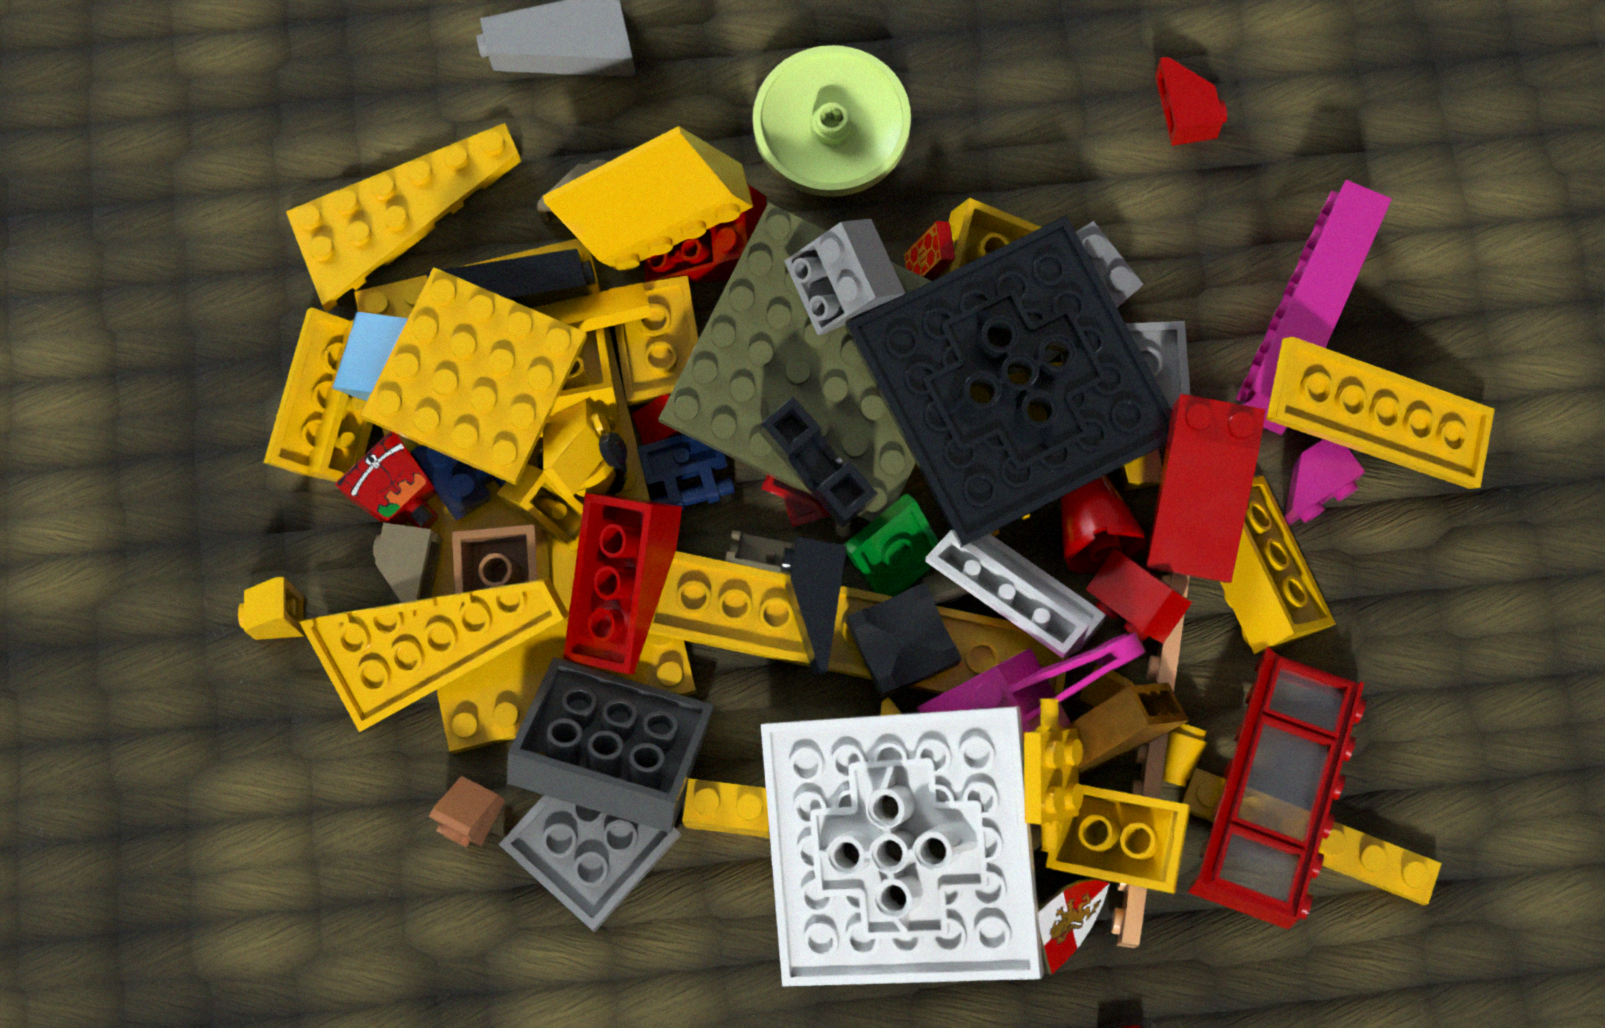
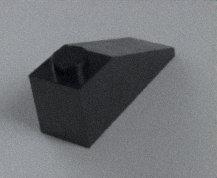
M796 537L791 548H784L780 573L787 574L785 588L813 676L822 677L828 671L847 546Z

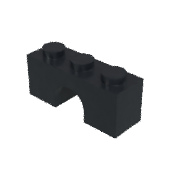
M794 396L761 423L760 435L841 528L846 526L874 502L878 494L876 490L850 461L844 462L831 449L821 434V427Z

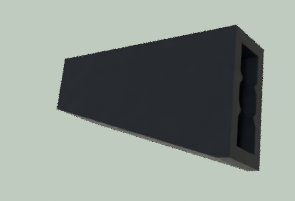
M577 249L442 270L528 308L592 294L590 285L596 284L590 260L583 262Z

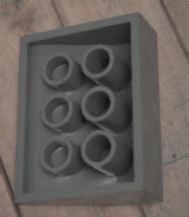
M553 657L508 752L507 784L671 833L685 799L688 778L691 779L714 705Z

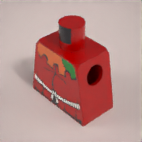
M392 431L335 483L348 500L382 523L403 525L409 520L415 527L429 529L439 517L427 504L436 493L434 486L398 435Z

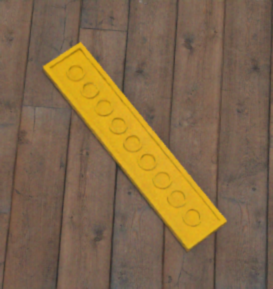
M678 551L675 552L648 633L810 667L785 588L786 574ZM841 586L828 671L872 680L849 631L846 620L848 615L893 598V596ZM936 606L942 622L956 645L962 660L957 666L908 688L942 694L1028 648L1032 649L1041 668L1069 659V656L1063 659L1011 621ZM1066 671L1048 678L1056 696L1063 692Z

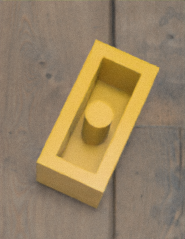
M688 778L682 822L686 828L770 838L766 788Z

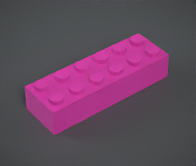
M1345 180L1339 193L1331 190L1313 226L1310 238L1307 240L1298 259L1297 267L1283 292V298L1269 323L1267 333L1254 356L1248 375L1245 377L1235 399L1241 402V405L1266 409L1263 428L1281 436L1287 428L1286 426L1266 420L1282 339L1293 336L1326 348L1392 200L1391 198L1349 180Z

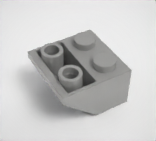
M872 219L840 222L784 261L817 335H822L844 326L847 322L905 294Z

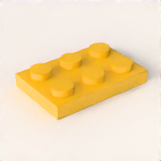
M688 275L642 283L649 302L651 316L614 325L628 406L650 403L667 393L670 397L699 340Z

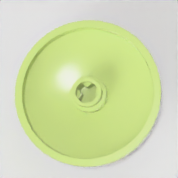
M845 46L814 47L785 59L764 80L758 91L753 109L755 141L766 165L777 177L791 187L818 196L850 195L877 184L896 167L905 152L910 135V104L901 81L881 60L864 51Z

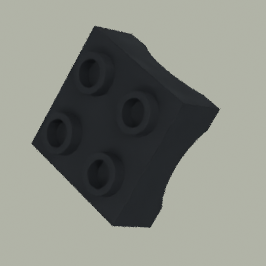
M926 582L912 587L884 602L850 614L847 617L846 624L881 699L953 668L962 660L956 645L942 622Z

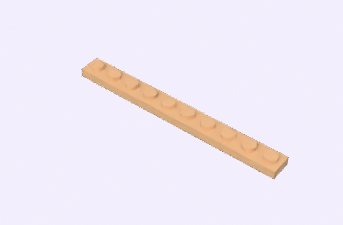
M1168 572V575L1161 576V580L1187 598L1190 576ZM1184 615L1164 644L1158 643L1157 656H1150L1146 679L1148 681H1153V684L1169 683L1173 692ZM1168 733L1136 750L1135 763L1142 764L1140 780L1133 779L1130 794L1156 799L1160 798ZM1117 883V890L1124 891L1122 908L1115 907L1111 933L1118 935L1117 946L1135 948L1140 945L1147 888Z

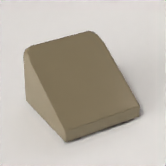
M941 572L921 580V584L926 582L936 606H942L966 598L970 594Z

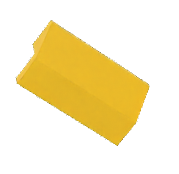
M316 308L307 309L263 463L300 475L337 482L364 457L373 423L361 417L367 401L332 389L354 320L349 321Z

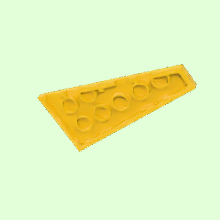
M505 123L286 211L319 299L326 312H329L338 305L336 300L351 288L356 291L367 282L365 277L379 266L389 265L436 228L434 223L449 212L454 214L464 206L463 201L478 189L485 190L521 162L519 153Z
M550 578L307 618L299 621L358 731L361 732L570 615Z

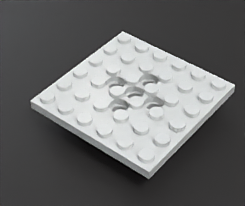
M1020 706L761 724L782 986L1040 979L1043 976L1030 823H1025L1024 747ZM885 795H889L897 801L899 812L896 817H891L883 810L882 801ZM931 838H937L944 843L946 847V857L944 860L937 859L930 853L929 841ZM888 840H893L901 846L903 855L900 862L888 856L886 851ZM846 842L852 843L857 847L859 851V861L857 864L845 857L844 845ZM892 885H897L904 890L907 897L905 906H900L891 899L890 888Z

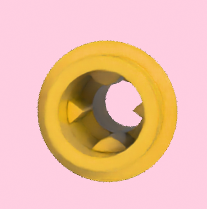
M1182 724L1168 732L1162 776L1163 781L1182 787L1187 786L1188 779H1190L1208 744L1204 741L1207 731Z

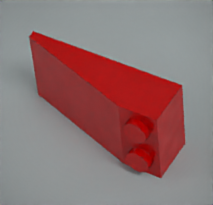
M1185 394L1179 395L1172 408L1146 568L1225 583L1232 582L1260 449L1266 409Z
M585 493L563 659L625 674L635 673L677 549L682 506L614 494Z

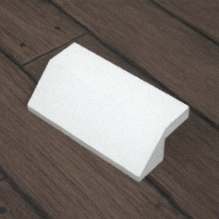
M950 530L925 559V562L1063 659L1080 651L1103 624L1106 614L991 534L961 548Z

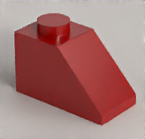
M1170 57L1160 58L1155 78L1171 146L1217 139L1223 123L1227 122V108L1225 101L1218 99L1215 85Z

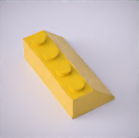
M1254 477L1232 582L1220 583L1224 589V598L1227 604L1234 610L1242 627L1241 633L1245 642L1252 648L1254 654L1263 653L1267 646L1275 650L1329 628L1336 623L1265 477Z

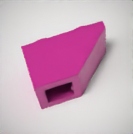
M1323 439L1301 453L1293 465L1284 516L1288 525H1291L1300 518L1304 523L1311 521L1325 510L1322 504L1333 497L1340 502L1359 489L1356 482L1365 471L1348 447Z

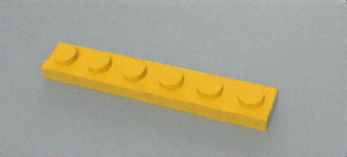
M1195 768L1181 803L1191 805L1190 814L1213 822L1214 819L1211 818L1212 810L1222 794L1226 780ZM1246 787L1237 817L1303 841L1311 812ZM1334 822L1329 837L1327 839L1322 838L1318 851L1324 854L1322 866L1421 905L1429 904L1442 864L1337 822Z

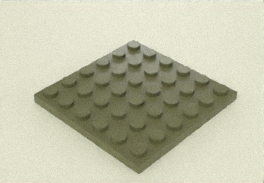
M768 202L658 420L660 423L814 497L760 435L761 423L794 396L821 427V434L831 449L844 462L850 461L878 493L874 502L855 517L869 524L898 500L916 462L851 340L845 325L825 334L817 335L784 262L827 232V230ZM891 262L905 294L931 282V280Z

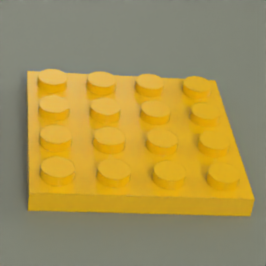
M433 267L363 408L361 417L368 422L517 486L557 402L558 396L586 341L587 334L580 329Z

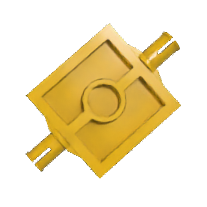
M1048 698L1040 699L1041 725L1035 731L1024 732L1025 823L1041 825V851L1058 852L1060 851L1059 825L1064 819L1079 816V808L1083 802V789L1079 783V764L1083 756V746L1081 740L1078 739V728H1063L1059 725V699Z

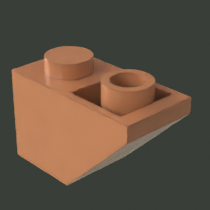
M461 776L435 805L429 817L439 824L436 831L447 839L467 848L470 841L482 846L505 800L499 794Z

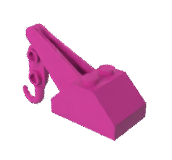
M1136 632L1129 635L1124 633L1102 643L1096 649L1041 668L1032 649L1028 648L916 707L918 713L1020 706L1024 747V732L1035 731L1041 725L1040 699H1059L1058 720L1059 725L1064 728L1071 722L1060 702L1112 669L1135 659L1146 651L1141 643L1142 640L1138 638ZM1096 660L1098 665L1105 664V666L1057 696L1048 681L1050 677Z

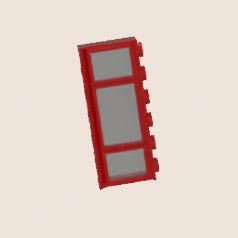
M1267 646L1255 664L1254 671L1258 672L1256 680L1250 687L1245 700L1248 707L1245 717L1235 733L1234 741L1237 744L1233 757L1226 765L1222 779L1226 781L1222 794L1212 810L1211 818L1214 819L1212 828L1201 847L1199 857L1202 858L1197 876L1189 885L1188 893L1289 930L1300 918L1305 920L1310 911L1313 894L1307 893L1311 878L1316 879L1322 868L1324 854L1318 852L1322 838L1327 839L1334 824L1335 815L1329 813L1332 800H1338L1343 790L1346 776L1340 774L1343 760L1348 762L1353 753L1356 737L1350 736L1353 723L1358 724L1363 716L1366 700L1361 698L1364 682L1360 681L1358 684L1277 655Z

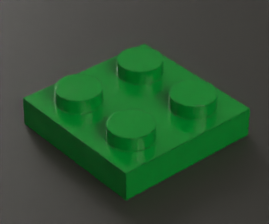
M906 493L844 545L847 546L846 553L870 592L895 597L932 567L925 562V559L939 541L916 500Z

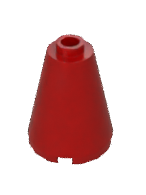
M1108 475L1060 498L1063 557L1071 571L1081 574L1098 573L1114 548L1132 559L1139 556L1146 548L1143 529Z

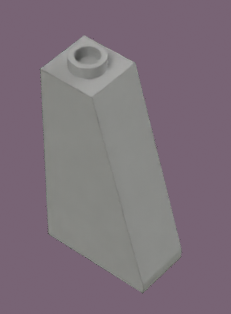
M562 0L480 18L483 33L476 35L481 58L489 57L493 71L619 77L636 75L619 0Z

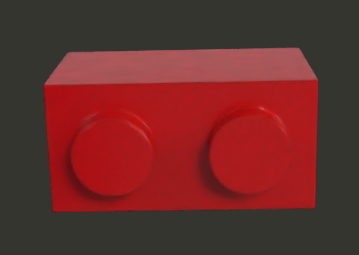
M1115 548L1086 588L1088 592L1099 599L1095 605L1099 610L1114 620L1119 615L1127 620L1123 628L1130 633L1136 632L1138 638L1143 642L1150 636L1164 644L1193 603L1137 561Z

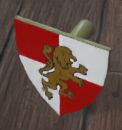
M1095 878L1079 880L1063 887L1043 904L1037 901L1040 941L1049 974H1054L1070 958L1091 930L1103 906L1110 882Z

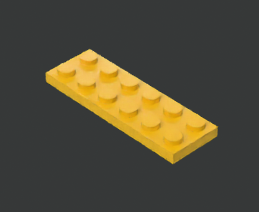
M1292 336L1282 339L1266 420L1468 489L1481 487L1495 409Z

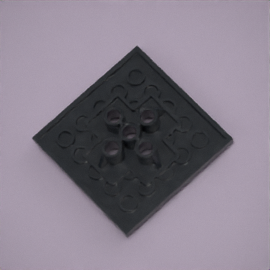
M1067 215L847 322L845 325L851 340L961 548L1167 444L1172 409ZM994 330L1002 332L1007 338L1008 345L1004 347L992 345L987 336L988 332ZM1045 350L1059 351L1063 356L1064 364L1060 366L1050 364L1045 358ZM1012 367L1022 369L1026 373L1027 383L1015 384L1009 379L1007 370ZM976 385L986 388L990 394V401L978 403L971 397L970 388ZM1031 404L1042 406L1047 414L1046 421L1037 422L1031 419L1027 412V406Z

